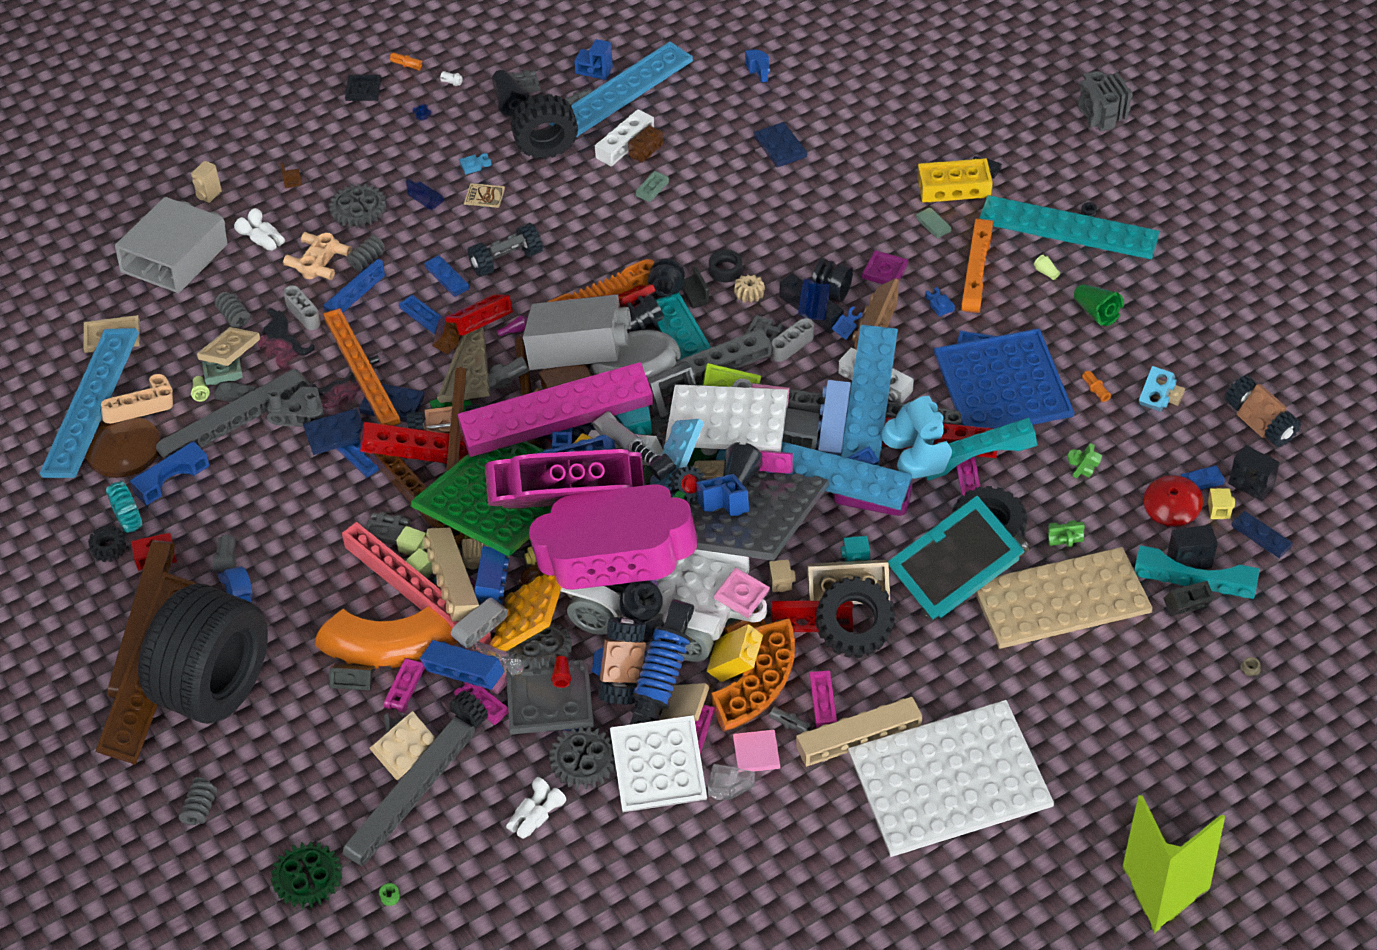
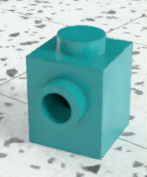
M868 537L844 538L843 546H840L841 558H845V562L870 561Z

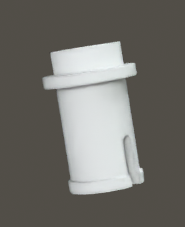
M443 71L440 76L443 77L440 79L441 82L451 83L454 86L461 85L463 80L459 73L452 74Z

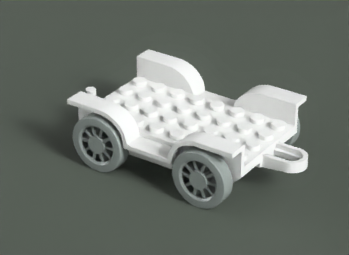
M695 550L689 557L677 560L676 568L671 574L664 578L656 579L657 586L663 597V605L660 612L649 621L661 618L665 623L669 606L673 599L694 605V612L685 635L692 638V641L689 645H686L687 652L685 654L678 653L684 656V660L692 662L705 660L711 652L713 641L720 638L728 619L734 618L758 622L765 618L767 604L764 599L757 606L759 611L752 613L749 618L714 599L715 593L735 567L746 574L749 573V557ZM605 586L574 590L561 588V592L567 593L571 598L567 607L569 618L584 631L599 635L607 634L609 618L624 617L618 606L621 593L614 592Z

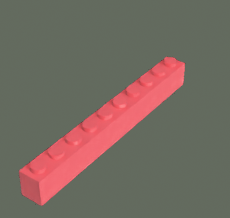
M358 522L342 532L345 548L419 609L423 610L429 606L443 617L452 628L459 622L452 621L450 613L446 612V602L442 600L441 590ZM490 632L468 649L480 653L491 645Z

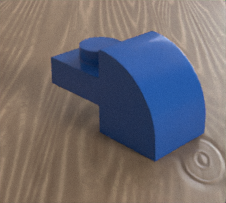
M760 50L745 51V64L750 74L757 72L761 83L767 82L768 74H770L769 56Z
M243 566L224 570V573L218 574L219 581L226 585L227 593L234 596L252 593L250 579Z

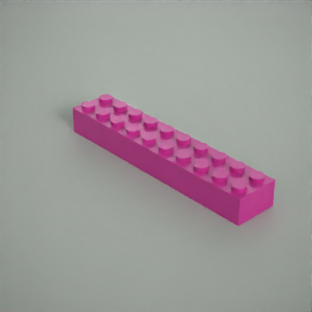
M639 362L459 413L458 420L469 456L472 457L552 434L553 432L593 422L606 411H609L614 416L653 405V394L643 366Z

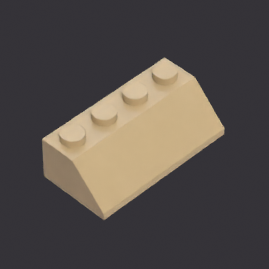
M887 560L807 564L809 601H820L825 590L831 588V584L836 581L839 583L842 578L846 577L849 580H853L854 576L860 577L862 581H865L866 578L871 579V584L875 585L878 583L882 586V592L887 591L890 595ZM853 601V604H863L861 602Z

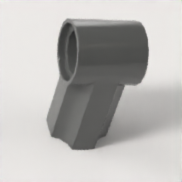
M222 535L218 538L217 551L213 555L214 572H224L226 569L236 568L234 555L235 537Z

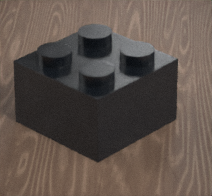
M1245 445L1233 460L1228 484L1263 502L1274 488L1280 462Z
M1211 524L1172 530L1167 556L1180 564L1195 569L1205 570L1212 568L1218 542Z

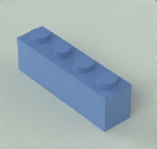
M828 380L827 386L823 387L825 404H821L820 415H823V419L818 424L820 439H817L815 450L841 456L851 382Z

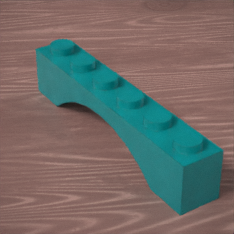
M1026 418L949 443L952 455L945 471L926 476L927 481L945 476L960 463L983 453L998 450L1022 451L1037 446L1035 430L1030 419Z
M1139 545L1134 571L1141 578L1182 586L1208 581L1212 591L1254 599L1260 568L1237 565L1222 570L1195 569L1174 561L1160 549Z

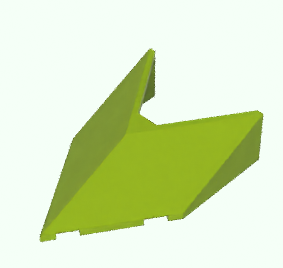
M1138 795L1123 869L1125 874H1128L1135 895L1145 915L1148 916L1151 928L1155 934L1167 921H1171L1192 904L1199 895L1210 889L1225 815L1217 817L1180 847L1165 842L1144 797Z

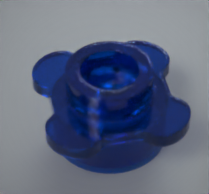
M426 104L412 109L418 120H426L432 113Z

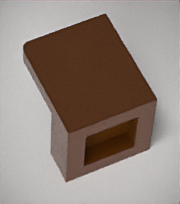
M284 162L280 163L285 188L302 186L299 168L285 171Z

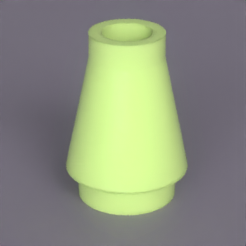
M1041 255L1034 262L1035 269L1052 280H1055L1060 275V272L1048 256Z
M196 376L193 378L191 396L198 402L205 401L209 396V389L203 377Z

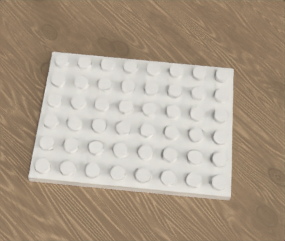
M1007 700L848 748V753L890 857L1054 806L1053 799Z

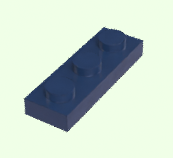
M1246 511L1241 513L1232 522L1233 528L1279 559L1292 548L1293 542Z

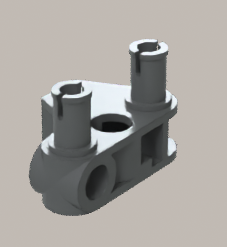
M300 387L289 400L281 399L280 392L277 389H272L268 392L270 402L267 405V420L273 425L303 427L304 423L325 418L317 387Z

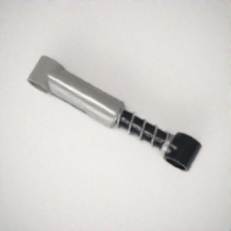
M606 411L592 422L595 430L600 435H607L612 438L620 448L629 450V452L641 453L642 462L649 466L650 471L659 481L676 469L674 462L667 454H655L653 450L646 447L641 438L619 423L609 411Z

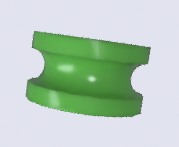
M384 884L379 890L380 899L384 905H395L400 899L399 889L395 884ZM387 892H392V897H387Z

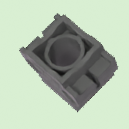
M1098 71L1083 74L1085 80L1080 81L1079 88L1081 94L1077 107L1086 116L1090 128L1097 126L1101 132L1113 129L1116 126L1117 120H1122V116L1124 119H1128L1129 111L1131 110L1132 91L1127 87L1125 80L1121 78L1119 73L1116 72L1114 77L1112 74H1108V78L1104 73Z

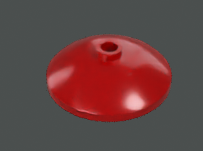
M1169 475L1158 478L1147 487L1144 493V508L1147 514L1154 521L1165 526L1178 527L1189 524L1198 517L1203 507V496L1199 487L1193 481L1182 476Z

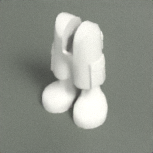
M257 208L249 212L248 221L241 217L235 222L234 228L239 234L250 236L253 242L263 246L266 250L273 251L277 248L276 245L281 246L285 242L284 237L277 232L275 227L268 222L262 223V212Z
M536 777L532 782L533 797L531 799L525 798L506 825V828L513 833L517 831V835L522 839L530 836L536 828L540 827L549 818V811L562 806L566 802L565 795L559 789L553 788L550 790L549 785L539 777ZM546 800V802L542 806L539 805L541 802Z

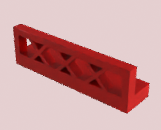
M493 294L446 316L445 320L446 322L457 324L459 335H466L512 313L510 295Z
M772 601V623L780 619H790L793 632H819V629L816 628V611L819 601ZM853 601L841 604L836 612L837 621L839 619H848L849 625H840L848 632H853ZM799 619L808 621L806 625H799L796 622Z

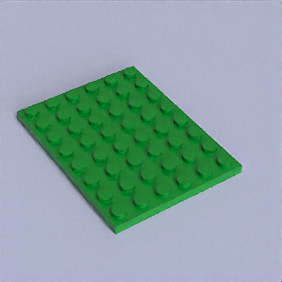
M524 441L472 457L467 454L411 501V507L509 557L530 539L529 532L533 521L542 515L551 513L552 506L527 508L489 506L485 464L491 461L543 452V449Z

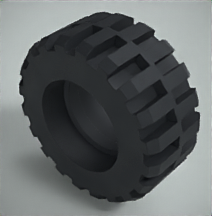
M539 94L534 98L533 96L529 97L526 102L520 103V107L517 106L511 117V129L518 149L527 156L532 155L533 158L538 159V157H541L542 159H547L550 156L551 158L556 157L559 153L561 155L565 152V149H569L578 135V125L572 106L567 100L557 95ZM543 123H555L552 127L545 130H533Z
M986 486V488L976 487L974 491L969 490L965 492V496H960L957 499V503L953 506L952 514L978 496L994 516L999 518L1004 525L1006 524L1004 527L1020 546L1023 545V540H1025L1027 525L1026 509L1018 497L1014 498L1013 493L1005 492L1003 488L997 487L995 489L992 486ZM975 509L951 527V537L955 546L960 547L959 550L963 554H969L968 557L972 559L978 558L982 562H985V560L995 562L1010 551V549L995 531L982 530L972 523L973 519L982 518Z
M854 576L853 580H849L848 577L842 578L841 582L838 583L836 581L831 584V588L825 590L816 611V628L819 629L818 634L820 638H824V644L828 648L830 646L834 648L833 652L838 655L840 652L845 653L844 657L850 658L851 655H856V658H862L864 654L869 656L876 649L879 650L887 641L894 626L895 612H893V601L888 599L890 595L887 591L882 592L881 585L878 583L873 585L871 584V579L866 578L865 581H862L860 577ZM848 601H857L865 604L874 615L873 626L869 631L861 634H854L844 630L836 620V612L839 606Z

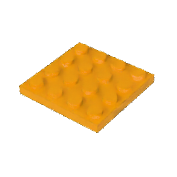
M546 574L541 577L538 576L531 583L524 584L519 590L514 593L511 592L506 596L504 607L508 610V615L495 628L496 632L490 643V655L497 657L550 626L562 588L558 585L555 576Z

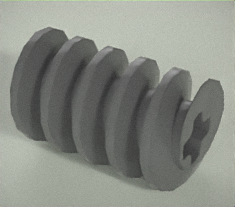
M371 235L369 239H366L358 247L354 248L353 251L349 252L347 260L355 270L362 272L363 268H367L368 264H372L373 260H377L378 256L383 255L384 243L377 236Z
M222 292L215 300V306L231 327L240 328L249 322L251 315L236 295L228 292Z
M196 777L192 781L193 784H191L190 791L181 810L182 812L179 815V819L188 825L206 822L207 818L205 816H208V809L212 807L211 802L214 801V795L218 791L208 780Z

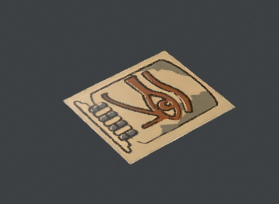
M470 183L464 205L499 208L505 186Z

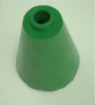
M1086 284L1079 285L1074 291V299L1099 325L1109 326L1121 315L1119 310L1124 307V299L1119 293Z

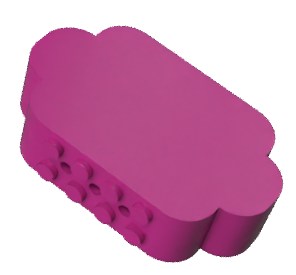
M626 449L527 454L511 459L491 461L485 464L488 505L502 506L503 508L553 506L559 499L569 495L645 486L641 453L629 452Z
M657 484L565 496L554 503L551 513L542 515L534 520L529 532L539 570L546 575L555 576L559 586L570 590L661 579L675 570L677 560L689 557L697 548V534L689 503L681 498H671L669 489Z

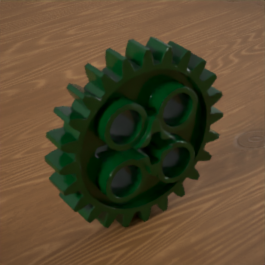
M310 841L308 847H305L304 843L301 842L298 849L295 845H292L293 851L290 852L285 849L286 856L279 855L280 863L275 862L273 864L275 870H271V882L274 892L278 894L279 899H284L285 904L291 901L293 907L300 903L301 908H304L305 904L309 903V906L312 908L315 901L321 905V898L329 900L328 893L335 894L334 887H340L339 880L343 878L341 873L343 870L339 857H336L334 850L330 852L328 846L322 849L321 843L313 847ZM299 861H303L308 875L311 877L312 884L315 887L314 889H311L305 873H303Z

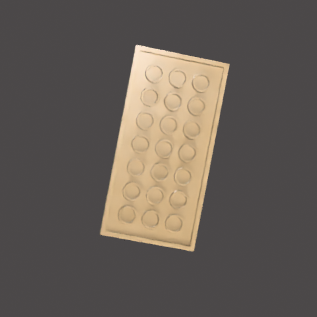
M1123 547L1000 575L975 592L999 649L1152 613V606Z

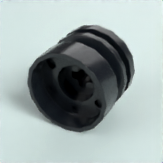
M821 258L814 270L811 287L824 296L828 293L830 300L842 303L852 283L853 268L841 263L836 267L835 261Z

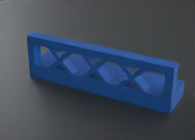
M377 259L373 264L365 268L323 305L324 310L329 312L340 308L342 313L346 311L385 276L383 261Z

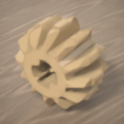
M747 274L746 277L741 275L740 279H736L734 287L735 295H737L738 300H743V303L746 301L750 303L752 301L758 302L759 298H763L765 290L761 277L757 278L755 274L753 276Z

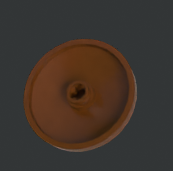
M140 417L111 424L103 422L98 425L85 457L88 465L100 475L112 478L132 476L145 470L156 460L159 455L156 445L161 441L156 427L151 422Z

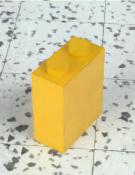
M748 624L720 637L715 642L706 672L720 682H723L754 668L763 635Z

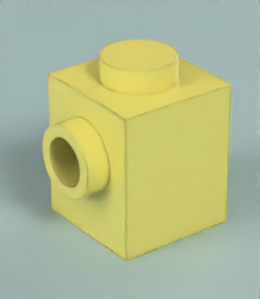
M1230 488L1210 489L1208 497L1210 519L1231 518L1232 509L1235 507V498L1231 496Z

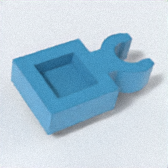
M484 153L480 157L472 155L461 158L459 163L466 175L480 171L482 166H491V159H488V154Z

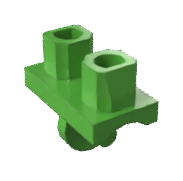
M1089 443L1083 453L1081 450L1076 449L1069 451L1067 459L1071 465H1076L1073 477L1078 478L1080 474L1090 477L1094 467H1098L1102 455L1094 452L1095 445Z
M1073 520L1067 524L1050 523L1048 526L1049 546L1066 544L1067 547H1072L1073 543L1084 542L1083 522Z

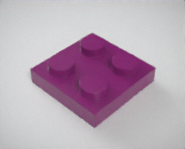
M875 250L862 273V279L879 284H885L895 278L900 281L908 266V259Z

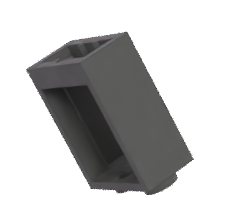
M681 364L647 378L653 394L652 408L655 415L660 418L669 415L672 402L664 404L658 383L683 374L686 385H697L694 379L696 378V373L692 367Z

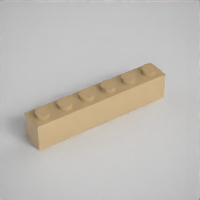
M451 528L427 529L426 537L423 538V547L427 549L428 561L432 563V572L436 574L437 586L441 588L442 600L446 602V612L450 613L452 621H461L479 606Z
M913 697L899 699L895 703L881 705L877 709L868 712L864 711L856 716L843 718L838 722L829 725L825 724L811 731H804L796 735V748L807 767L848 753V748L922 726V714Z

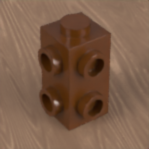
M650 125L628 143L629 156L641 163L644 162L657 149L662 147L663 132Z
M449 311L439 319L432 345L447 355L452 350H456L460 342L457 324L446 322L445 320L446 316L452 314Z

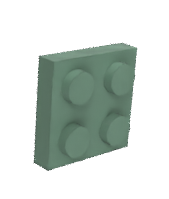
M239 357L228 366L202 361L206 385H217L220 382L236 381L243 378Z

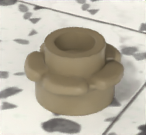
M1247 657L1240 665L1241 670L1247 676L1258 675L1261 672L1260 662L1254 657Z

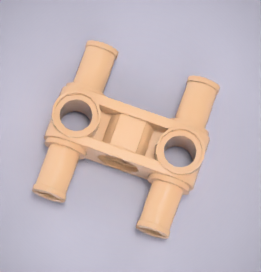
M304 232L301 242L310 244L309 249L300 259L286 255L283 263L285 266L297 269L306 279L320 276L332 280L335 276V270L325 267L334 254L338 253L347 257L353 249L352 246L339 243L330 233H322L316 236Z

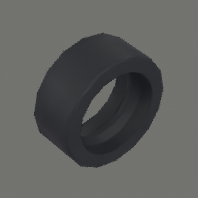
M724 249L710 256L709 273L714 280L727 283L733 282L741 276L743 270L742 258L737 252ZM728 262L734 264L735 267L723 270L717 268L716 265Z

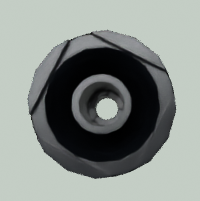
M498 70L493 74L492 81L499 110L505 116H512L517 106L520 107L521 102L528 100L529 94L507 71Z
M740 442L731 444L725 453L723 476L734 474L746 486L763 465L762 453L749 443H746V445L740 444Z

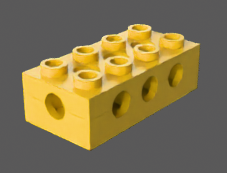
M987 158L918 164L917 181L922 203L987 198L988 195L991 196L992 178Z

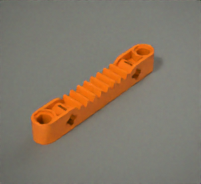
M975 219L961 311L980 313L983 291L982 280L986 254L991 243L993 220Z
M650 259L642 260L626 267L621 274L618 272L616 277L611 275L609 280L605 278L603 283L600 280L598 285L593 283L591 288L586 286L584 291L581 288L579 293L574 291L573 295L571 293L563 294L548 302L618 295L638 285L648 284L650 268L654 261Z

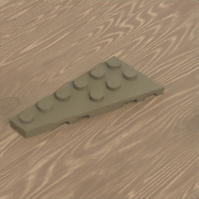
M483 327L462 335L437 396L440 403L453 401L455 369L459 367L466 368L467 370L464 400L490 396Z

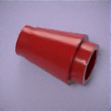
M558 656L555 658L551 681L555 687L565 688L569 686L572 680L568 658Z

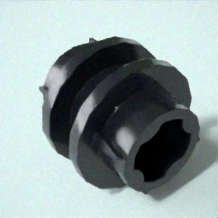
M664 258L654 262L648 277V284H653L655 288L653 293L662 297H671V295L679 293L685 278L684 268L674 259Z
M651 294L644 299L641 295L637 298L640 303L634 307L630 302L626 303L631 315V332L646 330L645 327L651 323L657 328L659 327L657 322L664 319L661 308Z
M650 581L632 582L621 591L618 606L625 618L647 622L660 612L663 605V597L660 589Z

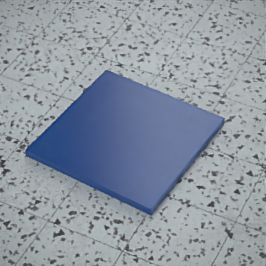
M1040 328L934 348L933 353L953 406L962 415L961 425L995 429L1029 418L1032 425L1074 417V410Z

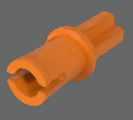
M394 52L390 55L391 62L401 64L405 68L410 67L416 70H421L422 60Z
M1085 371L1082 379L1090 387V391L1094 392L1101 402L1108 401L1111 393L1103 386V382L1098 380L1091 371Z

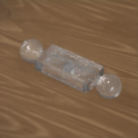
M478 641L470 648H465L461 644V647L466 650L478 651L484 655L497 657L506 674L510 672L513 675H518L524 669V664L520 659L510 660L509 653Z

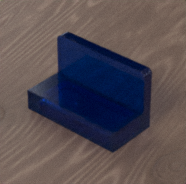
M410 179L406 180L408 195L430 210L444 202L442 195L422 182L415 183Z
M804 279L798 315L811 320H825L830 285L816 284L811 279Z

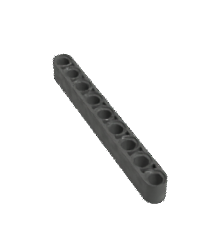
M293 369L162 439L156 445V450L163 459H166L193 441L201 448L268 411L267 405L270 402L268 397L270 390H279L280 398L289 400L300 387H308L309 382L299 370Z
M458 717L452 719L351 837L343 849V855L360 866L365 865L471 740L475 732L474 726Z

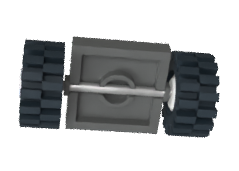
M530 222L518 227L516 234L507 237V240L504 242L499 240L492 243L488 249L482 242L468 247L469 261H471L470 264L473 266V270L476 271L478 277L494 272L492 260L516 251L521 246L527 257L543 252L541 237L533 223Z

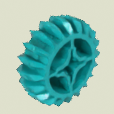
M123 481L115 482L108 486L106 493L120 526L126 533L136 531L142 526V519L128 487Z

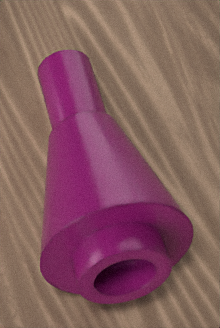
M520 315L506 327L497 330L499 337L508 333L524 332L528 320L527 316L523 318Z

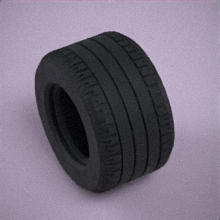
M192 584L175 592L165 601L154 616L142 643L138 675L145 696L159 706L200 723H215L231 715L247 698L264 663L268 643V629L261 610L252 602L206 584Z

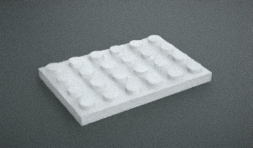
M675 385L665 443L670 436L671 427L675 421L700 419L704 424L694 448L727 449L731 444L740 442L743 445L749 443L760 451L781 452L788 389Z

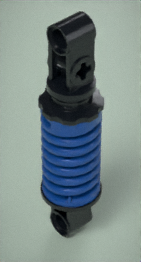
M673 599L669 606L664 627H654V641L650 642L651 648L647 651L646 663L642 665L643 671L639 674L638 686L634 688L631 697L636 700V704L631 710L633 717L630 725L659 721L661 709L669 708L668 699L672 696L670 692L674 690V687L669 683L675 684L677 682L676 678L672 676H679V671L674 668L681 669L682 664L677 661H684V656L678 653L685 654L687 652L686 645H689L692 641V638L685 635L694 612L693 604Z

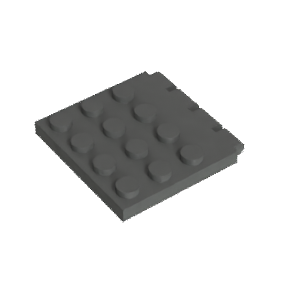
M583 659L569 660L572 680L569 686L565 688H557L553 685L551 676L554 665L552 663L549 664V668L543 665L541 669L538 666H535L533 669H530V666L529 669L523 668L522 665L510 666V671H506L510 735L577 729L581 726L582 728L594 727L588 664H584Z

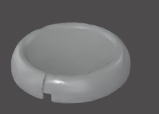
M655 330L632 331L628 333V346H620L618 360L591 363L589 365L591 375H597L641 362L645 375L649 378L673 368L677 364L676 360L680 359L681 353L677 342L666 333Z

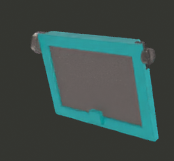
M976 496L890 559L888 566L923 608L921 613L926 620L932 619L935 621L939 617L942 618L1019 561V558L1027 553L1030 548L1019 534L1012 537L983 501Z

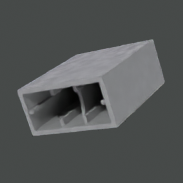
M164 197L115 244L120 272L180 293L227 245L225 221L216 212H207L193 207L188 202H179Z
M618 295L532 304L523 335L529 369L535 370L617 361L620 346H628L627 329H631L629 307L620 308Z

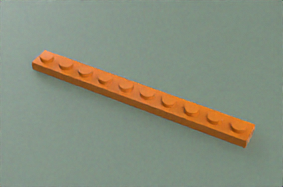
M341 309L323 313L327 326L379 423L390 426L401 424L400 417Z

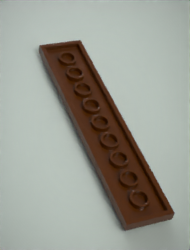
M163 572L95 752L136 765L158 706L145 696L139 681L138 663L144 637L154 616L165 601L178 590L198 583Z

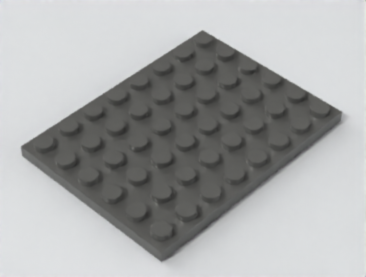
M758 471L745 486L748 490L749 512L742 513L739 516H730L724 507L709 512L701 508L698 500L689 502L697 534L696 550L774 561L829 486V480L819 476L808 477L802 474L793 475L777 472L771 474L765 471Z

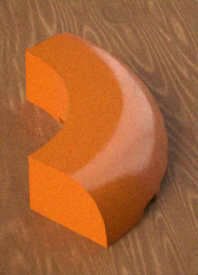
M427 606L412 616L394 621L366 620L342 609L320 628L315 638V645L325 654L334 659L337 657L345 660L347 664L352 665V663L363 666H375V668H379V666L398 668L402 666L405 658L421 662L420 657L432 640L446 642L452 646L458 643V641L451 636L452 627L448 622Z
M790 619L754 628L763 635L754 668L744 672L739 681L733 682L729 686L712 693V707H715V715L722 731L736 728L761 714L783 690L789 678L795 655V638Z

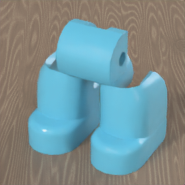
M923 396L904 404L896 418L887 421L881 434L883 442L891 448L901 449L913 446L901 453L897 463L898 470L912 474V479L944 472L952 455V449L947 441L933 445L934 440L940 439L943 435V415L937 412L938 406L935 402H932L930 396Z

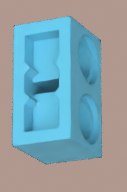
M1152 366L1139 398L1140 405L1162 412L1163 407L1166 408L1169 403L1170 397H1168L1170 390H1174L1177 380L1174 373ZM1161 377L1167 379V382L1163 385L1157 383V380ZM1155 394L1160 396L1157 402L1150 400L1151 396Z

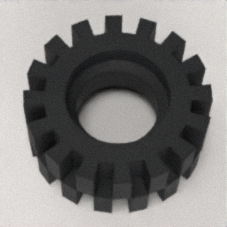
M109 525L106 526V529L99 527L100 531L95 529L93 531L94 535L90 534L88 545L92 556L97 561L102 560V562L106 563V559H108L109 562H112V558L117 560L119 559L118 555L122 557L123 551H126L123 533L119 528L116 529L115 526H112L111 529ZM114 541V543L109 546H101L105 542Z
M461 691L449 703L452 713L456 714L455 717L474 726L475 729L488 718V711L484 708V704H481L480 700L476 699L474 694L471 695L469 691Z

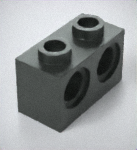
M1208 581L1171 590L1163 598L1170 616L1205 608L1215 600Z

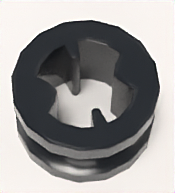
M1086 202L1082 204V215L1096 217L1097 206L1094 203Z

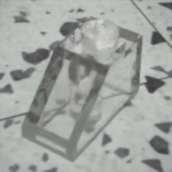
M714 764L708 782V796L717 800H731L755 786V772Z

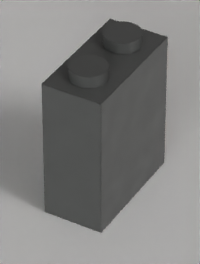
M786 408L782 442L815 450L819 413Z

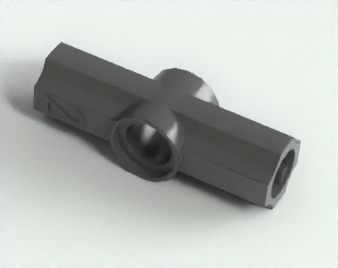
M522 356L506 365L498 364L492 367L488 374L490 391L496 388H506L510 386L513 379L530 371Z

